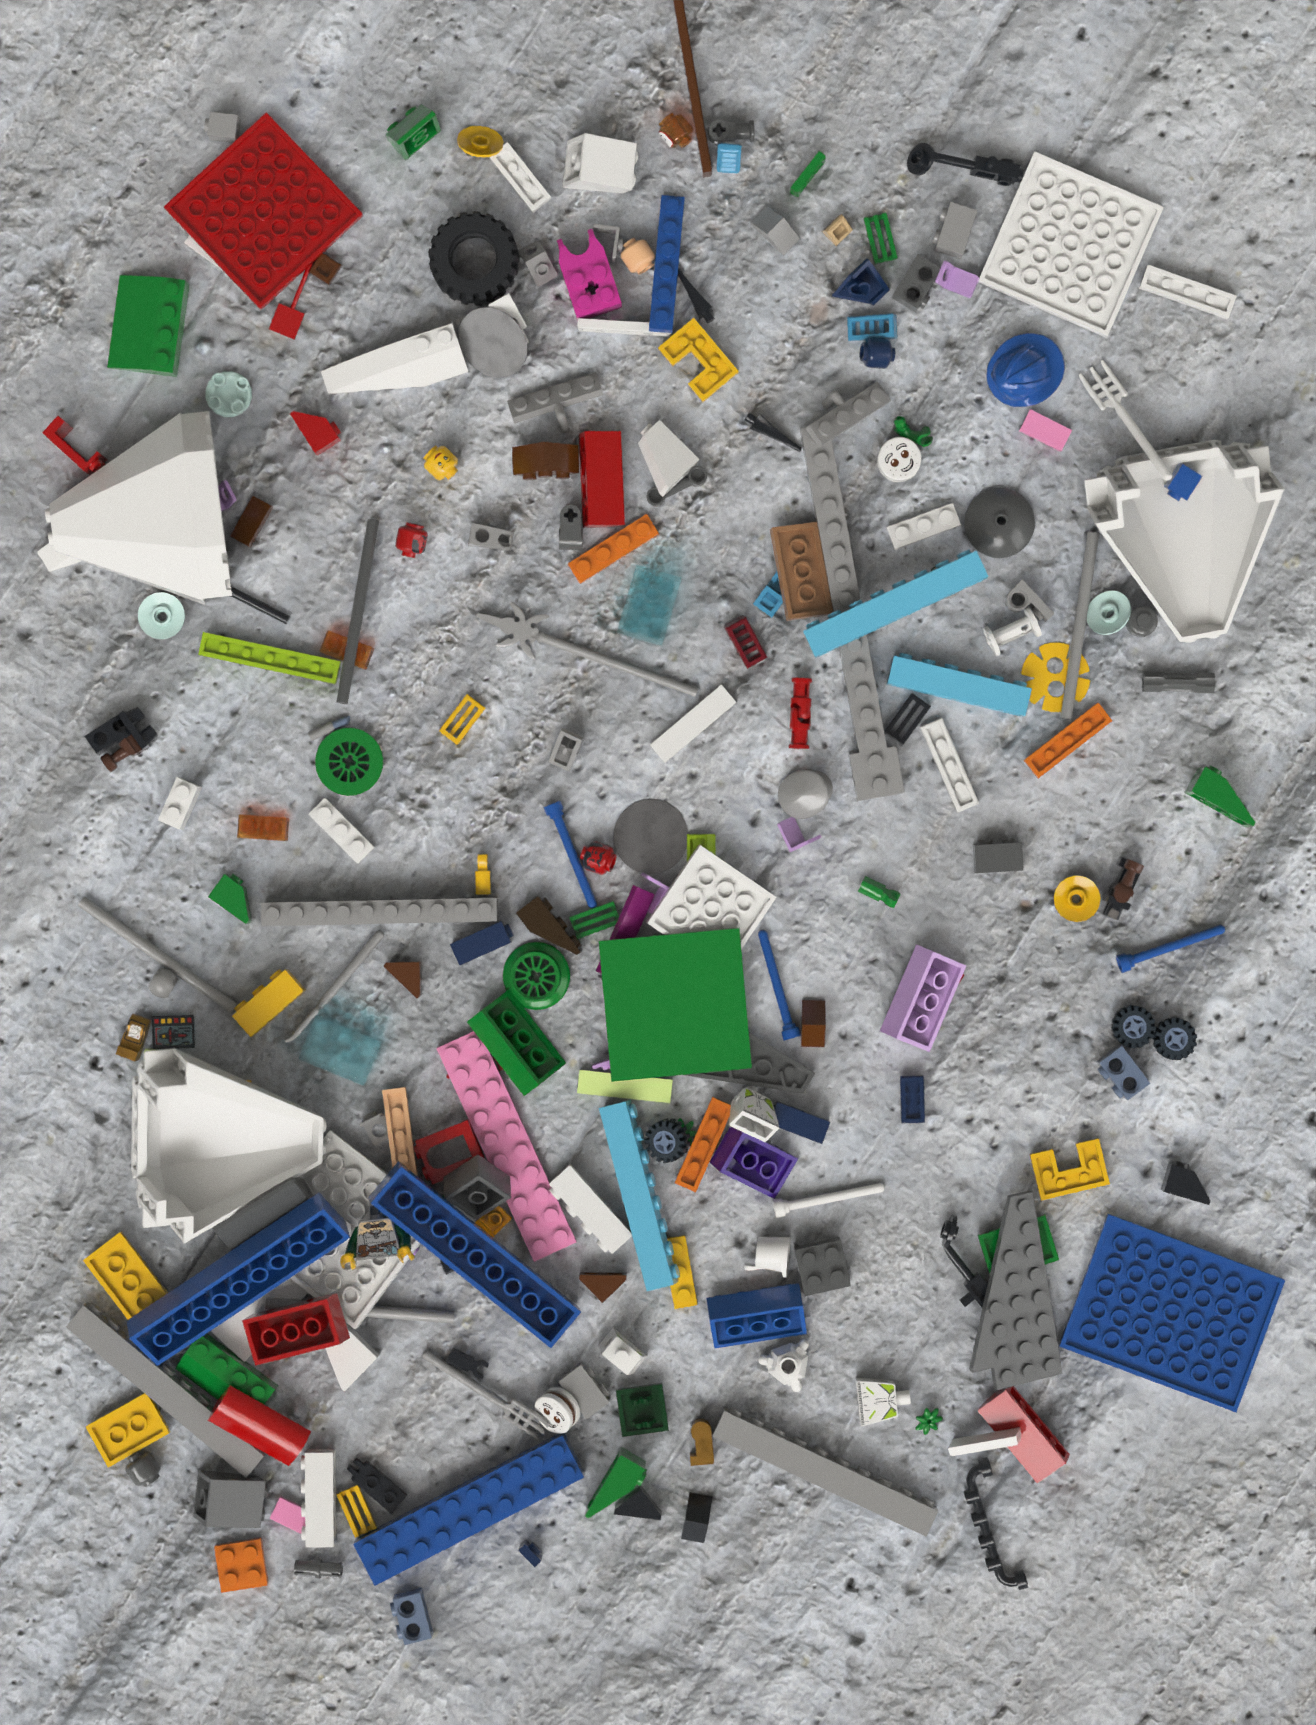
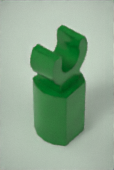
M867 876L864 877L858 890L859 893L878 902L879 900L883 901L891 908L895 907L901 895L898 891L889 890L886 888V885Z

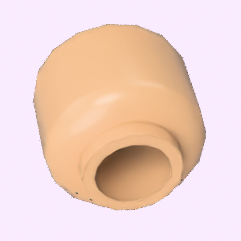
M632 238L623 244L625 249L621 252L620 257L631 273L637 272L640 275L654 266L655 254L646 240L640 239L636 241L635 238Z

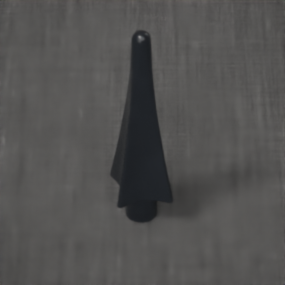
M678 268V277L687 291L699 320L703 317L707 324L715 319L711 313L713 311L711 309L712 306Z
M749 412L744 419L751 424V430L775 439L798 452L802 450L799 445L782 434L761 414L756 417Z

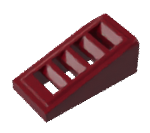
M744 615L723 626L747 669L767 658ZM743 624L745 628L733 633V629ZM746 633L749 634L747 638L739 642L737 641V638L743 636ZM750 642L754 643V645L745 650L741 648ZM758 650V654L749 659L746 658V655Z

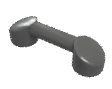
M701 466L693 467L689 471V477L679 481L663 497L659 494L657 487L649 489L646 495L648 503L651 506L660 507L664 504L666 498L692 485L695 487L702 486L707 480L706 470Z

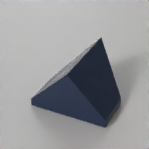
M866 258L849 274L832 297L874 306L890 289L870 260Z

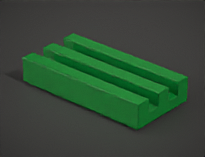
M819 151L791 186L790 193L793 196L798 197L825 163L826 155Z
M887 212L881 215H873V217L869 218L865 217L863 220L874 265L896 260L898 257ZM880 220H883L891 256H887L879 223ZM872 222L875 224L882 258H878L870 226Z
M613 901L569 918L576 937L579 939L615 926L619 915ZM610 907L612 909L610 913L580 924L576 922L577 919ZM613 916L615 918L613 922L580 933L579 929Z

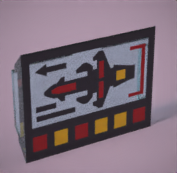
M194 1015L152 1016L153 1049L195 1048Z

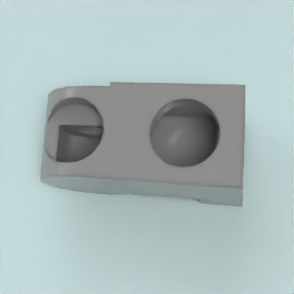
M472 523L468 546L510 552L514 532Z

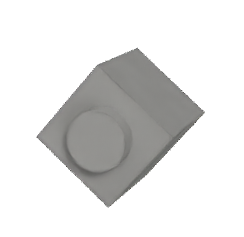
M210 112L209 118L205 119L204 132L207 133L210 140L233 143L239 138L241 119L238 115Z

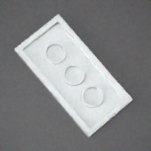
M289 1278L211 1330V1332L245 1362L252 1353L242 1320L252 1314L270 1310L265 1309L267 1297L302 1300L308 1292Z

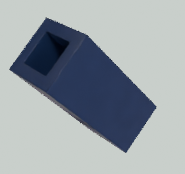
M503 921L460 939L450 944L460 966L512 943L511 937L514 934L510 925H504Z
M779 1101L776 1102V1105H773L779 1128L817 1143H823L830 1125L829 1120Z

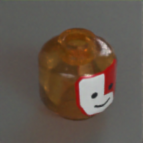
M670 113L659 123V135L670 148L680 146L683 149L692 141L690 136L693 133V127L682 114Z

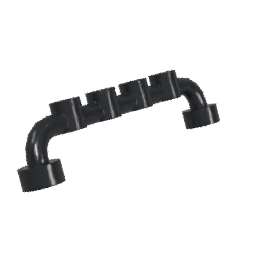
M988 1457L979 1459V1464L972 1467L967 1474L966 1483L968 1490L964 1491L967 1504H973L975 1510L974 1513H971L974 1527L980 1526L982 1535L978 1536L981 1549L987 1548L989 1557L985 1558L988 1571H994L997 1580L1005 1586H1018L1019 1590L1029 1588L1023 1569L1015 1571V1577H1007L1003 1571L1001 1559L997 1552L994 1537L975 1481L979 1474H982L985 1478L992 1476L993 1472Z

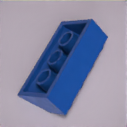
M799 1283L706 1298L714 1349L807 1334Z

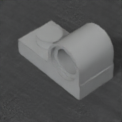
M1023 579L1006 596L1005 604L1010 611L1020 612L1030 605L1035 618L1039 621L1043 619L1046 622L1054 615V612ZM1012 595H1021L1023 604L1015 606L1011 602Z

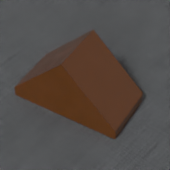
M421 961L387 962L383 965L416 998L422 995Z
M802 1000L801 1047H824L826 1030L825 1000Z
M580 1272L579 1280L602 1303L627 1279V1273Z

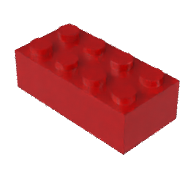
M337 1293L258 1312L242 1320L255 1366L340 1345L350 1338Z

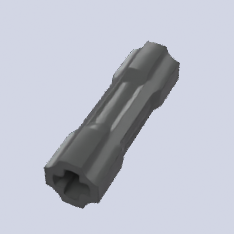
M1144 671L1142 674V692L1214 693L1215 673Z

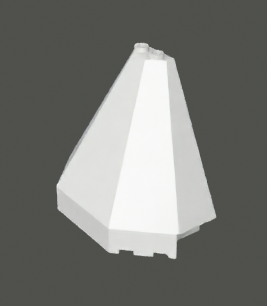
M209 411L187 414L179 413L49 504L50 508L45 509L46 522H51L52 532H48L49 546H54L55 551L203 605H205L206 598L232 596Z
M1209 440L1155 450L1171 473H1173L1178 464L1182 463L1203 476L1188 500L1181 498L1177 501L1167 495L1169 490L1164 487L1167 481L1163 479L1146 453L1120 457L1115 460V466H1106L1096 472L1097 477L1085 479L1086 508L1094 523L1179 641L1191 643L1199 638H1217L1221 634H1226L1284 491V487L1279 480L1271 473L1269 446L1262 445L1250 448V444L1232 442L1231 445L1225 446L1221 445L1220 440Z
M176 1048L144 1052V1061H140L137 1068L139 1076H134L132 1080L131 1171L133 1178L137 1179L136 1196L138 1206L142 1208L143 1228L171 1225V1228L181 1241L186 1243L290 1179L301 1176L323 1162V1154L326 1152V1145L323 1140V1132L326 1131V1120L320 1114Z

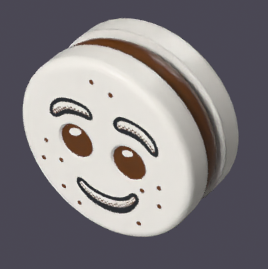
M905 437L889 439L882 445L877 456L879 471L886 479L893 482H905L915 476L921 465V452L918 446L912 440Z
M552 1387L548 1389L535 1402V1411L547 1420L549 1427H546L541 1421L539 1422L552 1433L563 1434L567 1432L580 1418V1408L577 1401L568 1391L562 1388Z

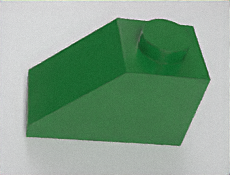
M234 873L231 876L224 874L208 897L243 923L249 924L252 919L247 888L242 885L244 881Z

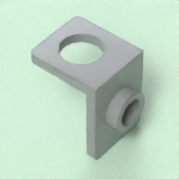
M593 224L594 232L615 235L612 261L616 263L617 254L622 252L624 238H620V227Z
M535 241L518 251L519 256L526 264L538 287L557 277V273L539 241ZM537 249L533 254L526 255L530 250Z
M373 1111L363 1116L364 1121L359 1125L360 1127L364 1126L373 1145L388 1139L386 1117L383 1112L377 1114L376 1111ZM375 1124L385 1126L386 1133L383 1137H376L373 1134L372 1129Z

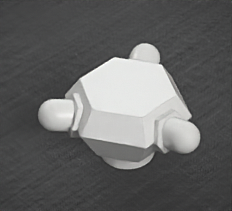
M801 1339L797 1344L788 1343L771 1350V1353L768 1355H760L758 1361L761 1365L767 1366L768 1372L782 1384H788L794 1392H799L802 1389V1378H805L808 1361L806 1349L809 1343L805 1339Z

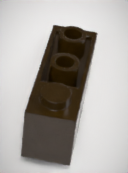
M537 896L516 912L517 916L531 933L576 955L581 953L579 949L582 946L574 934L571 937L565 931L568 926L560 916L556 918L552 914L553 906L546 897L541 899L540 896Z

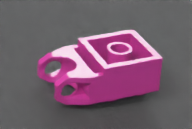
M593 229L587 230L589 247L581 255L572 254L563 244L562 239L557 240L559 265L577 321L578 318L590 319L622 308V302L604 247L595 238ZM590 286L598 288L596 289V294L591 295L590 292L587 293L586 291L589 290Z

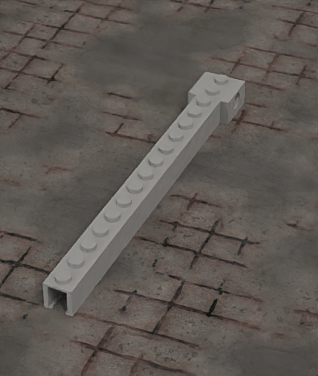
M807 427L800 429L832 608L833 612L840 610L843 613L850 610V604L860 600L833 444L831 440L819 448L806 430ZM867 635L839 647L858 752L849 755L857 802L905 793L897 747L887 748Z

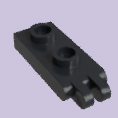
M355 1458L353 1463L359 1469L357 1470L352 1465H349L347 1468L353 1475L351 1477L352 1481L392 1514L406 1498L407 1494L369 1461L366 1460L363 1463L358 1458Z

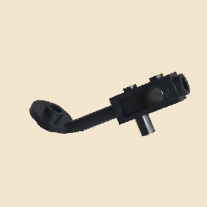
M927 143L916 145L907 159L909 172L916 176L925 174L931 168L933 162L970 169L971 176L994 180L1001 186H1010L1015 182L1020 183L1023 177V169L1020 168V165L1014 164V161L1011 159L997 160L994 156L986 158L976 155L973 160L937 153Z
M951 1215L949 1220L944 1221L940 1238L943 1239L942 1246L948 1258L966 1280L963 1285L969 1292L960 1299V1302L966 1307L976 1300L983 1308L988 1281L984 1280L978 1272L973 1274L950 1245L952 1239H956L959 1226H956L957 1216Z

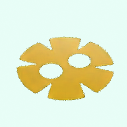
M1053 642L1039 646L1043 660L1031 652L1023 664L1021 674L1034 678L1025 682L1028 688H1032L1029 700L1033 704H1036L1045 695L1042 710L1061 712L1064 693L1060 697H1053L1048 692V686L1052 681H1060L1065 689L1069 658L1066 659L1069 645ZM1082 654L1079 675L1090 671ZM1053 657H1057L1063 662V669L1058 674L1050 673L1047 669V662ZM1078 677L1075 700L1081 702L1085 697L1090 680Z

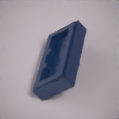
M923 1075L900 1076L901 1123H925Z

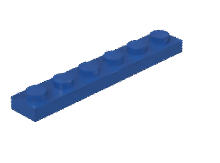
M661 195L649 332H673L685 197Z

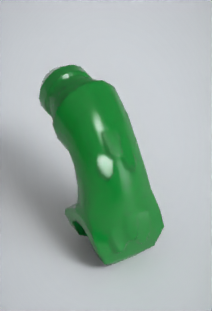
M897 416L894 419V431L900 437L908 438L922 447L929 446L932 443L933 437L928 436L931 433L928 426H924L921 431H916L910 428L903 416Z

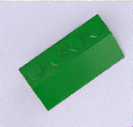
M510 989L467 1021L523 1096L531 1092L566 1064L565 1060Z
M208 1333L191 1344L175 1368L217 1400H219L229 1386H232L265 1405L279 1386L248 1362L241 1360L234 1352Z

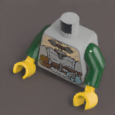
M369 1206L370 1220L361 1221L354 1228L347 1243L345 1254L340 1258V1263L344 1269L345 1264L351 1262V1269H355V1258L358 1261L398 1256L399 1260L404 1263L403 1258L408 1255L412 1261L414 1260V1254L411 1252V1236L391 1219H384V1214L376 1207Z

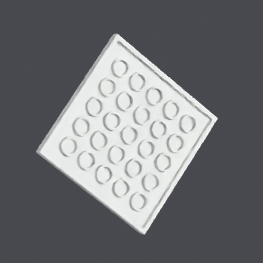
M1034 151L978 283L1107 338L1164 207Z
M330 1130L323 1139L326 1145L323 1162L295 1179H304L313 1195L320 1193L346 1221L351 1237L354 1228L358 1226L359 1222L370 1220L369 1206L373 1205L368 1197L386 1177L387 1173L334 1131ZM411 1236V1252L414 1253L420 1243ZM348 1239L290 1279L314 1298L337 1293L345 1322L352 1328L357 1329L409 1260V1256L406 1255L403 1258L404 1263L399 1260L398 1256L358 1261L355 1258V1269H351V1262L346 1263L343 1269L340 1258L345 1254Z

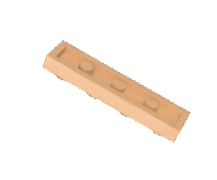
M406 1087L382 1090L392 1168L399 1161L418 1176Z

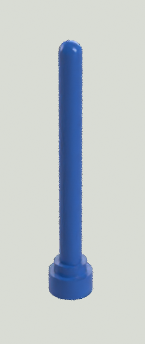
M561 800L543 807L546 816L549 815L550 819L554 820L588 907L595 908L597 906L596 899L562 818V810L564 808Z
M1218 925L1134 955L1130 953L1116 955L1117 965L1120 972L1125 973L1130 971L1132 967H1135L1136 963L1223 934L1225 927Z
M760 930L758 937L784 1024L782 1026L783 1031L781 1032L783 1041L799 1037L801 1032L799 1027H796V1023L792 1021L768 934L765 930Z

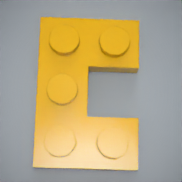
M695 318L691 319L658 347V350L672 367L691 352L705 368L688 383V386L702 402L706 401L739 373L737 368Z
M1099 1138L1075 1143L1080 1166L1058 1171L1053 1149L1029 1154L1041 1201L1110 1184Z

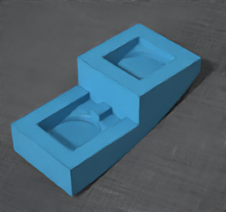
M778 572L775 573L753 603L771 618L783 604Z

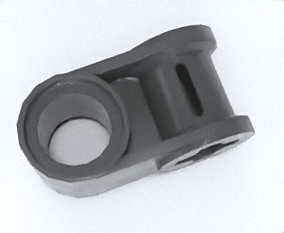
M566 505L561 510L559 550H583L581 511L575 505ZM568 510H573V513L578 515L573 518V522H568V518L564 517V514H568Z

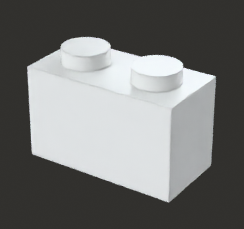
M176 777L158 821L179 830H184L202 787Z

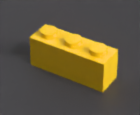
M280 969L270 976L271 982L266 987L260 985L252 992L254 997L248 1002L243 1000L234 1008L236 1013L232 1017L250 1037L258 1033L306 991L288 969H285L283 972Z

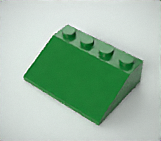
M119 276L107 368L177 377L190 286L186 280L155 276Z

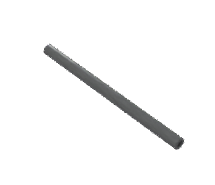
M368 519L336 700L340 704H348L379 526V521L375 519Z

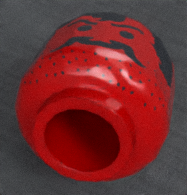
M406 522L405 526L399 527L395 547L402 551V556L415 558L416 554L424 553L428 538L427 531L423 530L424 526Z
M594 841L589 846L583 847L580 859L583 860V866L586 870L604 875L607 872H611L614 868L617 855L614 854L611 846Z

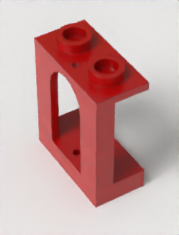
M57 416L42 433L87 474L92 475L105 466V462L108 459L98 451L87 461L64 440L73 430V427L60 416Z
M469 1119L415 1140L416 1145L413 1146L417 1158H422L424 1162L423 1174L427 1181L431 1180L432 1185L443 1181L444 1176L477 1154L485 1159ZM464 1135L471 1157L443 1168H433L427 1156L429 1149Z

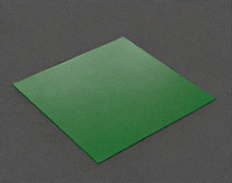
M739 928L599 941L611 1082L752 1068Z

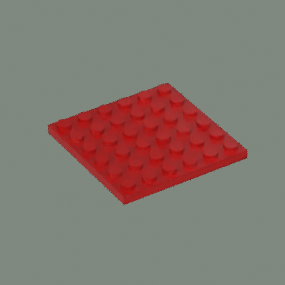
M267 112L164 206L168 214L260 311L363 217V213Z

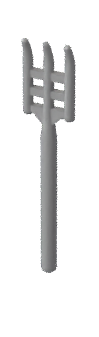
M376 931L323 994L315 1008L290 1037L285 1039L286 1043L296 1039L318 1012L331 1001L384 938L382 931Z
M429 1350L423 1352L422 1357L493 1404L501 1407L504 1411L502 1415L504 1419L532 1436L537 1442H540L538 1435L528 1425H531L544 1435L545 1432L542 1427L532 1420L534 1417L546 1427H549L547 1420L541 1414L516 1398H513L511 1402H506L500 1396Z

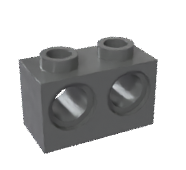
M917 254L894 292L892 299L914 312H917L919 307L924 309L930 299V296L927 295L931 287L936 289L938 286L935 280L941 268ZM926 269L931 273V278L923 280L918 272ZM914 289L919 293V298L911 300L907 297L906 292Z

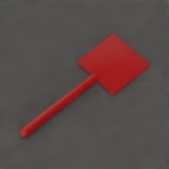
M312 264L305 269L291 307L278 304L269 330L295 340L305 313L295 310Z

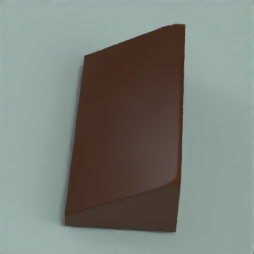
M252 496L230 537L251 548L273 506Z

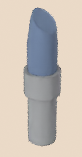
M350 716L323 724L324 726L309 732L308 735L311 741L326 734L329 735L349 724Z

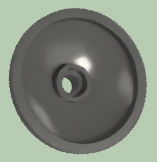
M992 488L980 493L972 500L965 514L964 528L969 542L977 551L992 558H1006L1017 554L1029 543L1034 533L1035 518L1029 502L1021 494L1007 488ZM998 517H1003L1005 519L1004 525H999L997 523Z

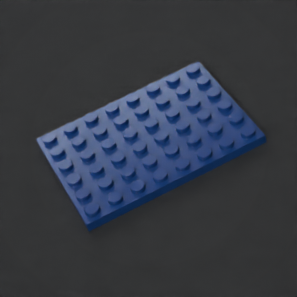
M1107 1213L1058 1346L1237 1413L1285 1279Z

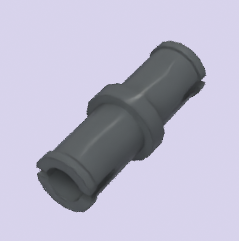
M317 1559L316 1561L295 1560L294 1575L315 1576V1578H321V1576L342 1578L343 1562H322V1559Z

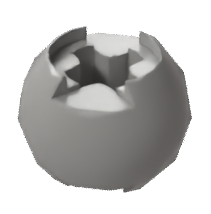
M165 968L158 969L148 988L156 997L167 998L178 979L171 970Z

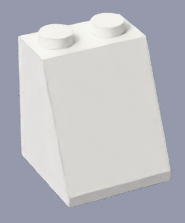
M587 133L568 140L563 188L622 194L631 191L636 182L634 166L638 160L637 143Z

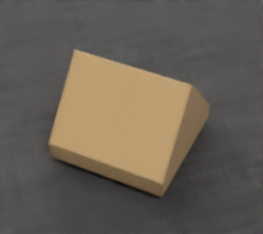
M841 214L822 233L837 246L853 229Z

